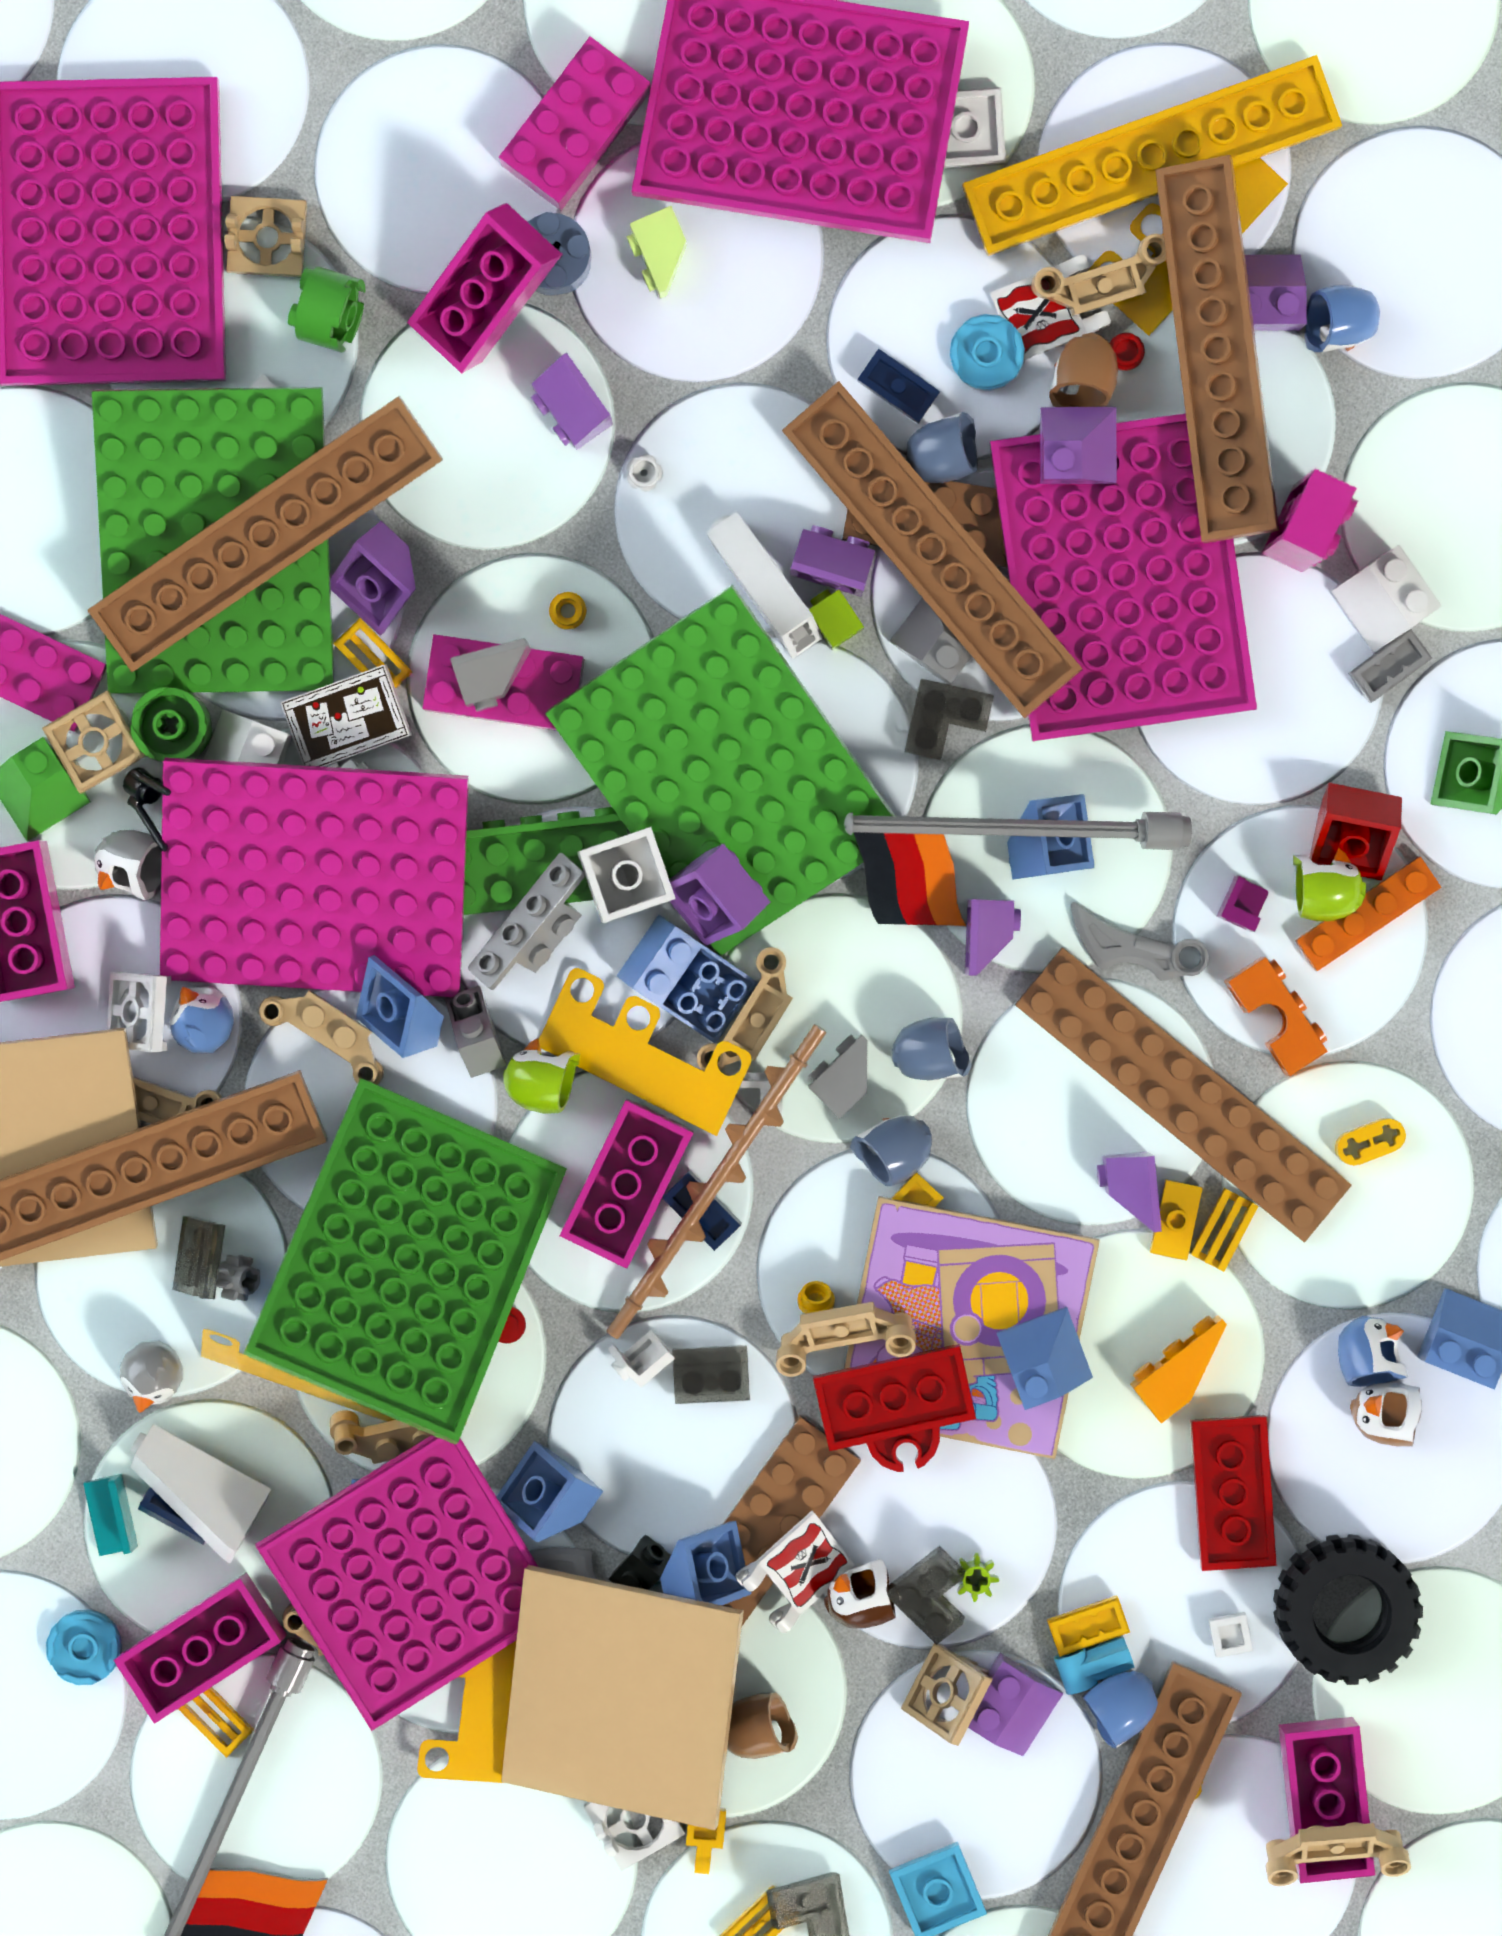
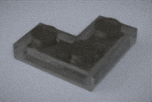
M920 679L904 753L941 761L949 724L986 732L994 695Z
M940 1545L888 1585L887 1593L889 1599L936 1645L964 1623L965 1616L943 1594L964 1579L966 1571Z
M830 1872L766 1890L773 1928L779 1930L807 1922L809 1936H850L840 1874Z

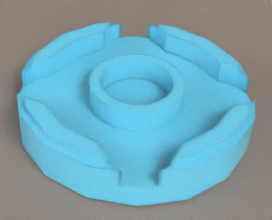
M983 314L972 317L958 329L951 340L950 358L953 369L964 383L975 389L991 391L1005 387L1017 377L1023 366L1025 347L1022 336L1012 323L1001 316Z
M92 1609L75 1610L64 1615L52 1627L46 1641L47 1659L57 1672V1675L64 1681L75 1685H92L106 1678L117 1666L113 1660L122 1653V1637L116 1624L105 1614Z

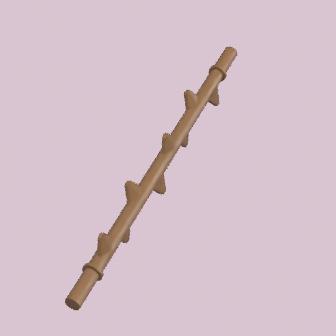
M816 1024L813 1025L794 1054L791 1053L789 1056L791 1059L785 1067L767 1066L764 1072L771 1088L746 1125L728 1124L725 1131L732 1146L707 1183L690 1181L687 1184L686 1188L693 1204L668 1240L650 1239L647 1243L655 1260L631 1295L625 1298V1304L606 1330L610 1336L615 1339L620 1338L637 1311L642 1310V1304L648 1296L666 1297L669 1291L661 1278L662 1274L686 1240L704 1241L706 1235L699 1220L724 1183H743L746 1176L739 1161L764 1125L781 1127L784 1123L777 1105L802 1068L807 1067L808 1064L806 1062L827 1033L823 1028Z

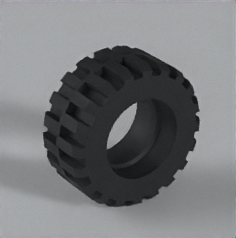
M1337 1534L1326 1536V1541L1318 1543L1314 1540L1306 1544L1308 1550L1301 1555L1296 1552L1289 1559L1292 1564L1288 1570L1282 1569L1278 1580L1281 1582L1279 1589H1274L1273 1601L1276 1604V1610L1273 1611L1284 1644L1296 1660L1302 1663L1308 1671L1314 1675L1319 1674L1326 1681L1337 1683L1338 1680H1344L1347 1685H1358L1359 1679L1364 1678L1370 1683L1379 1680L1380 1676L1378 1673L1384 1670L1392 1673L1399 1667L1395 1662L1401 1656L1407 1659L1413 1649L1410 1643L1413 1638L1419 1639L1421 1632L1418 1619L1423 1618V1606L1419 1603L1418 1597L1421 1594L1418 1585L1411 1577L1412 1574L1390 1550L1385 1549L1380 1543L1372 1539L1364 1540L1359 1535L1348 1534L1347 1538H1340ZM1347 1575L1361 1576L1369 1580L1380 1594L1382 1607L1379 1619L1369 1633L1351 1642L1332 1641L1324 1636L1315 1624L1313 1607L1320 1591L1336 1578Z

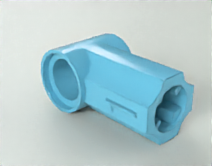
M1123 1635L1061 1657L1059 1654L1054 1657L1063 1686L1068 1695L1084 1692L1096 1686L1099 1680L1135 1668Z

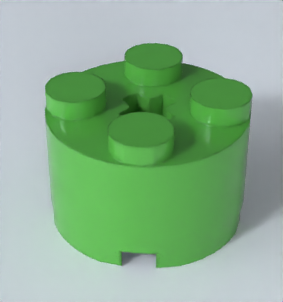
M319 266L314 269L305 268L300 279V289L302 292L298 304L294 303L289 311L288 325L295 327V335L298 340L343 353L346 351V348L342 344L344 341L352 343L361 322L365 303L358 301L359 291L365 293V282L362 279Z
M163 687L153 689L138 700L133 710L131 719L133 741L143 754L159 762H163L165 757L196 758L204 751L213 733L211 717L205 704L195 695L179 688ZM168 717L179 721L176 724L177 732L175 734L164 732L168 726L165 721Z

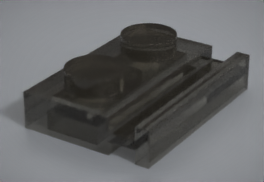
M183 1216L172 1290L191 1296H198L201 1299H215L226 1225L217 1224L216 1222L195 1216Z
M747 1344L672 1348V1355L675 1357L673 1360L675 1404L750 1400Z

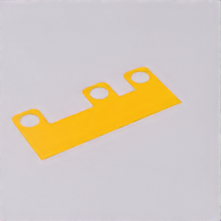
M1261 158L1234 167L1242 234L1288 185ZM1156 203L1148 204L1130 224L1131 233L1140 241L1146 237L1141 230L1142 220L1150 214H1156L1161 217L1160 206ZM1148 246L1147 248L1153 252L1151 257H1155L1154 248ZM1105 251L1087 271L1099 268L1105 262L1115 263L1123 259L1114 251ZM1167 260L1155 267L1144 284L1146 293L1113 303L1148 336L1173 310Z
M580 968L572 969L539 1038L540 1048L555 1056H559L567 1051L579 1053L580 1060L579 1065H576L577 1067L717 1136L751 1064L752 1058L750 1053L730 1042L721 1041L716 1045L705 1071H702L648 1044L660 1018V1010L657 1006L637 996H630L625 1000L614 1026L592 1016L603 992L604 983L599 977ZM579 978L588 979L594 987L592 998L586 1002H578L571 995V985ZM635 1006L646 1008L650 1014V1022L643 1030H634L627 1023V1013ZM726 1051L735 1052L741 1059L740 1070L731 1076L723 1074L718 1068V1058Z
M203 1329L201 1357L387 1422L396 1420L239 1353L240 1342L232 1337L208 1329ZM210 1335L224 1337L231 1341L233 1345L228 1346L217 1343L210 1338Z
M516 1641L459 1676L465 1678L458 1741L433 1739L423 1741L420 1745L417 1772L421 1777L503 1783L501 1779ZM435 1747L443 1748L449 1756L447 1766L440 1771H432L425 1764L427 1752Z

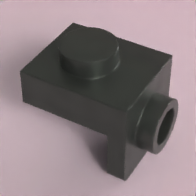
M644 1535L633 1551L613 1571L608 1580L612 1583L650 1590L660 1579L671 1555L659 1543Z

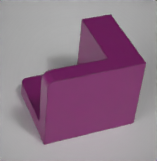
M1240 875L1234 876L1216 917L1249 932H1255L1261 920L1258 916L1268 896V890L1247 881L1246 878Z

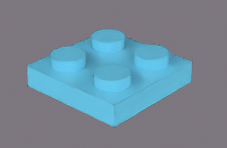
M958 1842L889 1869V1874L915 1936H935L987 1914Z

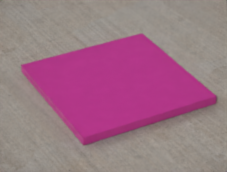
M434 1435L419 1442L255 1544L371 1731L517 1640L524 1569L528 1565L538 1567L461 1438L455 1445Z

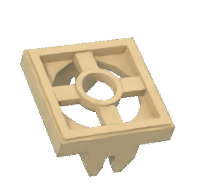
M231 196L230 214H227L225 220L226 227L228 228V233L224 237L227 249L226 271L234 274L301 278L304 267L307 201ZM263 209L261 224L257 225L254 230H239L248 215ZM275 210L280 211L289 218L293 233L281 232L279 227L274 224ZM266 227L273 228L278 233V241L271 248H263L257 242L259 231ZM239 242L254 243L255 247L260 250V264L253 262L245 256ZM281 245H291V252L282 261L272 264V253L278 250Z
M108 690L42 727L80 794L147 757L134 743L131 735V726L128 723L129 719L119 709ZM101 714L112 719L115 723L102 730L98 727H92L86 715ZM75 722L81 733L78 737V744L69 748L66 744L67 733ZM91 731L99 732L104 738L103 748L96 753L88 752L83 745L85 735ZM122 733V750L118 759L113 763L106 752L109 747V740ZM84 754L89 757H96L102 769L98 771L86 770L80 766L76 759Z
M934 1642L901 1709L950 1744L959 1746L993 1680L988 1676L990 1671L978 1666L977 1662L955 1654L942 1644ZM946 1666H951L945 1678H938L937 1680L933 1678L939 1670ZM962 1671L969 1685V1693L965 1700L958 1696L956 1685ZM943 1683H948L950 1686V1696L946 1702L940 1704L937 1699L938 1688ZM927 1689L930 1691L929 1697L932 1702L929 1710L926 1704ZM951 1706L959 1711L957 1717L951 1721L939 1717L943 1709Z

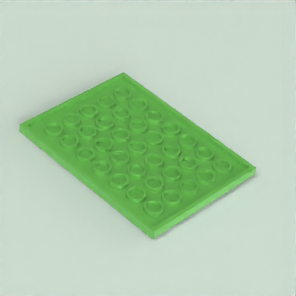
M323 387L93 390L92 406L103 598L325 446ZM329 538L134 672H131L105 636L108 691L110 693H148L153 689L163 687L179 688L187 692L313 691L335 683Z
M733 584L555 704L545 713L630 833L649 827L652 828L669 879L704 852L724 843L738 857L739 863L749 876L760 884L763 893L770 900V903L743 930L711 943L719 956L864 863L854 833L849 835L844 828V820L848 813L852 812L853 815L895 816Z
M360 1078L243 1354L456 1445L459 1442L567 1168Z

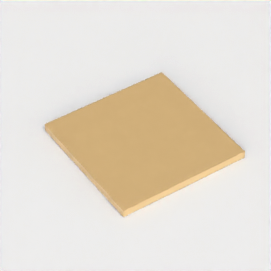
M126 1028L0 1042V1179L141 1128ZM147 1207L1 1260L0 1267L157 1249L158 1241L153 1207Z
M528 1565L524 1569L501 1782L715 1830L719 1823L744 1610Z

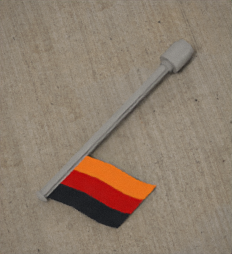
M852 812L848 813L844 820L845 831L849 835L854 833L864 862L867 898L873 917L878 924L967 926L958 906L954 863L944 834L1130 838L1140 842L1142 849L1180 850L1181 846L1188 847L1190 845L1192 837L1191 819L1189 816H1182L1180 812H1143L1141 819H1136L1135 822L853 815Z
M288 1638L286 1643L279 1647L266 1677V1680L271 1683L270 1689L272 1693L164 1936H303L328 1878L298 1879L253 1869L211 1868L286 1697H291L292 1693L299 1694L315 1661L313 1657L315 1648L302 1640Z

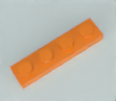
M1419 856L1368 890L1362 905L1354 913L1334 921H1322L1294 941L1313 969L1319 971L1442 887L1422 857Z

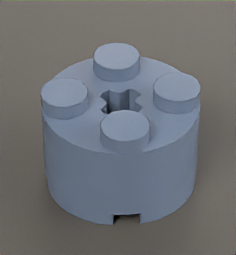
M552 212L542 213L528 221L555 248H559V252L562 254L561 258L538 286L536 292L553 296L567 294L576 290L585 281L591 269V249L583 228L572 218Z

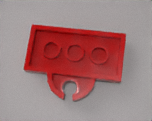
M960 1344L813 1376L829 1451L866 1443L872 1457L881 1466L895 1472H904L903 1461L896 1455V1449L902 1443H912L916 1446L918 1452L915 1457V1464L919 1469L925 1466L935 1455L940 1443V1427L976 1419Z

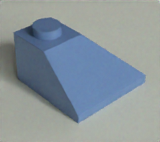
M1084 794L1031 800L1020 819L1088 821ZM1010 836L1007 842L1012 880L1095 868L1091 838Z
M375 955L369 956L356 1019L402 1058L437 1047L444 1016L423 995Z
M1067 1307L996 1332L1025 1410L1060 1398L1093 1378Z
M534 1441L496 1497L507 1516L532 1540L540 1542L582 1523L603 1493V1490L583 1472L539 1442Z
M729 1521L678 1540L660 1577L663 1593L721 1606L750 1595L751 1591L741 1586L735 1577L736 1573L745 1567L737 1522Z

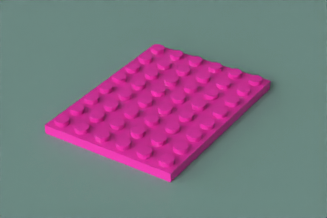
M667 0L633 180L632 195L931 244L968 37L969 21L837 0Z
M218 77L0 82V385L226 381L220 86Z
M1186 413L1116 423V484H1040V434L995 440L989 443L1009 582L1083 669L1028 716L1032 742L1257 709L1234 540L1228 539L1210 543H1203L1201 540Z
M165 757L163 760V785L171 790V794L169 796L163 794L162 840L166 843L168 849L167 851H162L161 976H171V981L361 992L368 958L375 955L423 996L454 997L461 992L469 775Z

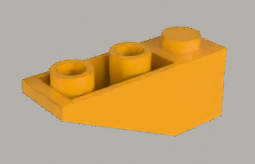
M1217 1315L1213 1319L1210 1316L1203 1318L1192 1328L1193 1335L1184 1342L1181 1339L1175 1340L1163 1350L1162 1353L1165 1357L1154 1365L1151 1362L1144 1364L1133 1374L1135 1380L1130 1385L1161 1424L1191 1401L1227 1326L1220 1316Z

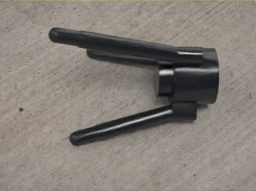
M134 768L128 772L123 780V789L130 795L127 804L135 809L159 848L163 852L167 851L168 846L162 840L161 834L143 808V804H153L160 798L161 793L169 796L171 790L163 785V781L160 778H155L144 768Z

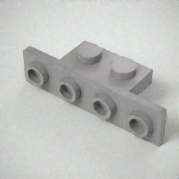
M559 853L470 963L468 970L491 990H494L516 962L536 973L549 960L551 953L563 938L573 930L575 923L582 916L573 906L565 901L584 879L585 872L565 854Z

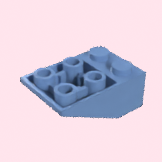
M658 915L617 974V977L632 989L714 1043H717L758 983L661 915Z

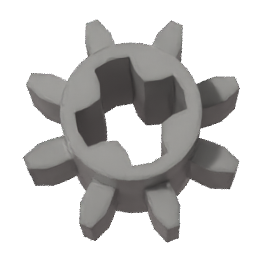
M228 1254L226 1261L221 1262L216 1267L214 1286L223 1289L221 1298L232 1301L236 1299L247 1301L248 1295L253 1294L258 1289L260 1270L251 1267L253 1258L243 1255L237 1257Z

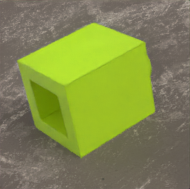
M826 589L810 600L813 607L808 610L813 615L823 638L831 650L864 629L863 624L840 589L834 593Z

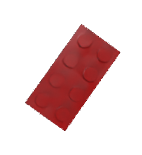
M1265 1415L1190 1420L1201 1571L1277 1566L1267 1417Z

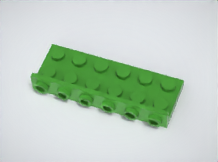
M612 807L594 809L595 816L580 818L579 811L557 813V821L543 822L542 815L521 817L520 825L505 826V820L482 822L483 829L468 831L467 826L464 915L515 909L559 853L565 854L583 870L577 854L578 851L628 835L627 827ZM586 877L565 901L566 903L593 900Z

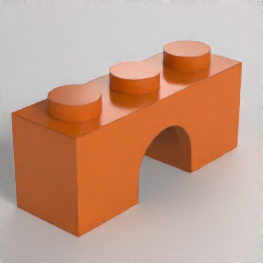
M1260 957L1226 979L1224 983L1244 1013H1250L1265 1004H1270L1278 1009L1282 1017L1281 1030L1274 1038L1266 1042L1265 1045L1283 1073L1291 1076L1328 1052L1323 1045L1327 1038L1316 1022L1310 1025L1302 1013L1307 1007L1295 990L1289 993L1282 980L1286 978V975L1276 960L1273 959L1269 962L1266 957Z

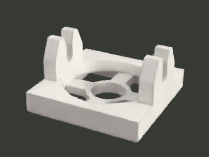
M111 972L107 1030L126 1028L130 1050L147 1052L167 1051V1042L163 1041L166 986H171V976ZM141 985L149 992L148 1007H144L140 999ZM132 1002L136 1007V1016L133 1021L129 1017V1007ZM143 1019H147L146 1034L141 1039H137L138 1026L142 1023Z
M592 1802L584 1804V1809L594 1824L593 1829L598 1841L602 1840L606 1855L613 1857L620 1871L627 1869L686 1834L680 1822L662 1819V1828L654 1839L647 1828L651 1816L645 1815L646 1821L641 1827L631 1828L624 1820L627 1810H622L620 1820L607 1827V1812L610 1807ZM625 1831L637 1834L643 1846L629 1847L616 1841L614 1837Z

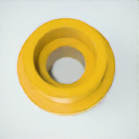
M560 593L550 603V618L561 629H575L586 618V604L576 593ZM566 604H571L575 607V614L571 618H565L561 615V609Z
M812 1281L805 1284L800 1290L797 1304L799 1309L805 1314L834 1308L835 1296L827 1284L820 1281Z

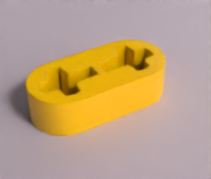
M1390 1118L1378 1119L1340 1135L1335 1143V1153L1339 1160L1345 1164L1361 1165L1400 1149L1405 1143L1406 1132L1403 1125L1397 1120ZM1384 1125H1387L1389 1129L1397 1130V1134L1392 1137L1393 1143L1391 1145L1384 1140L1376 1143L1373 1142L1372 1138L1383 1133L1382 1127ZM1350 1138L1356 1143L1363 1141L1368 1143V1146L1357 1150L1358 1157L1356 1158L1343 1152V1149L1348 1147L1347 1140Z

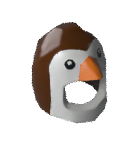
M882 1559L850 1569L830 1583L827 1596L824 1598V1604L830 1616L838 1623L848 1628L866 1629L882 1625L896 1618L895 1606L889 1586V1573Z

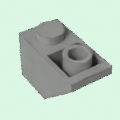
M480 985L459 992L454 997H445L457 1047L470 1077L473 1078L505 1067L506 1063L500 1040Z
M850 1034L835 1049L840 1054L829 1065L825 1060L822 1061L808 1075L813 1080L808 1085V1088L839 1120L867 1094L868 1040L862 1034L856 1039Z

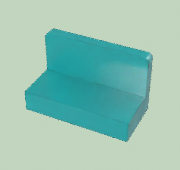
M117 1474L84 1482L83 1485L99 1557L122 1551L123 1554L132 1553L138 1547L123 1475Z

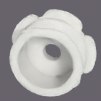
M643 454L638 458H632L628 462L626 467L628 475L626 479L632 488H640L644 492L656 488V483L662 479L663 470L661 465L656 463L655 457ZM644 469L648 471L645 477L640 474Z

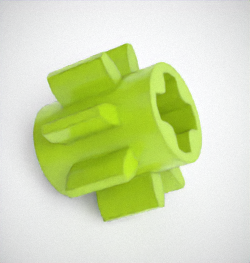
M975 1553L973 1560L969 1562L960 1558L961 1572L952 1573L953 1579L962 1580L963 1582L957 1589L958 1594L961 1595L968 1591L971 1593L973 1602L977 1601L978 1594L984 1592L987 1596L991 1597L990 1584L999 1582V1576L989 1574L988 1572L995 1565L993 1560H989L984 1564L980 1562L978 1553ZM978 1569L985 1579L981 1578L978 1580V1585H972L970 1578L966 1576H972L974 1570Z

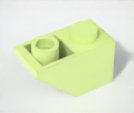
M672 206L631 222L630 229L632 234L626 236L634 257L642 255L647 269L642 270L641 273L649 292L657 290L660 299L668 295L687 247L685 236Z

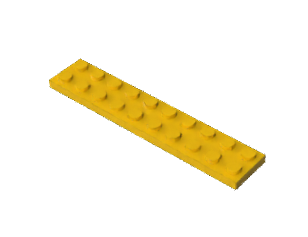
M1315 55L964 182L962 188L988 257L1158 195L1155 169L1230 155L1233 158V166L1236 167L1338 130L1342 127V123L1318 56Z

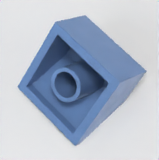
M1444 1288L1417 1357L1426 1363L1495 1390L1502 1373V1310Z

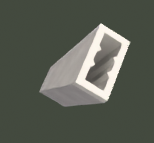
M736 511L730 516L724 515L712 524L711 529L706 532L710 542L788 654L794 659L823 638L813 615L739 513Z
M155 1424L152 1425L147 1435L140 1432L129 1451L134 1454L130 1467L223 1560L231 1563L265 1505L272 1489Z

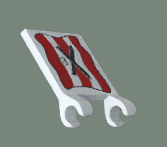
M1081 254L1054 266V268L1058 269L1064 278L1086 272L1089 269V263L1086 256ZM1034 275L990 292L998 315L1012 323L1022 336L1025 347L1024 361L1062 346L1074 337L1095 333L1111 325V319L1107 311L1098 312L1082 320L1080 314L1072 316L1069 308L1048 299L1037 297L1031 289ZM1041 279V287L1048 291L1050 288L1049 282Z
M811 1511L761 1557L741 1568L735 1577L746 1590L754 1591L767 1574L789 1602L769 1615L770 1623L784 1634L793 1628L803 1612L827 1592L833 1580L852 1569L855 1564L818 1516Z

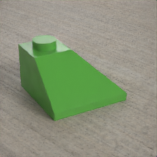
M1445 731L1430 805L1497 815L1502 809V738Z
M47 737L38 739L11 756L0 766V800L27 842L91 802L85 792L82 794L78 792Z

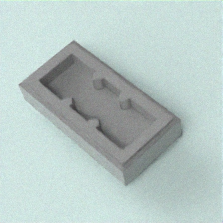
M1409 629L1348 674L1368 702L1372 703L1433 658L1412 629Z

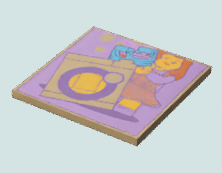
M878 1196L857 1304L874 1302L876 1308L893 1314L904 1312L910 1315L912 1318V1329L916 1334V1348L912 1354L960 1344L976 1419L940 1427V1437L1052 1459L1056 1458L1069 1392L1060 1398L1025 1410L996 1332L1067 1307L1080 1340L1100 1242L1098 1238ZM884 1339L848 1345L844 1369L897 1357L887 1352L885 1347L886 1340Z

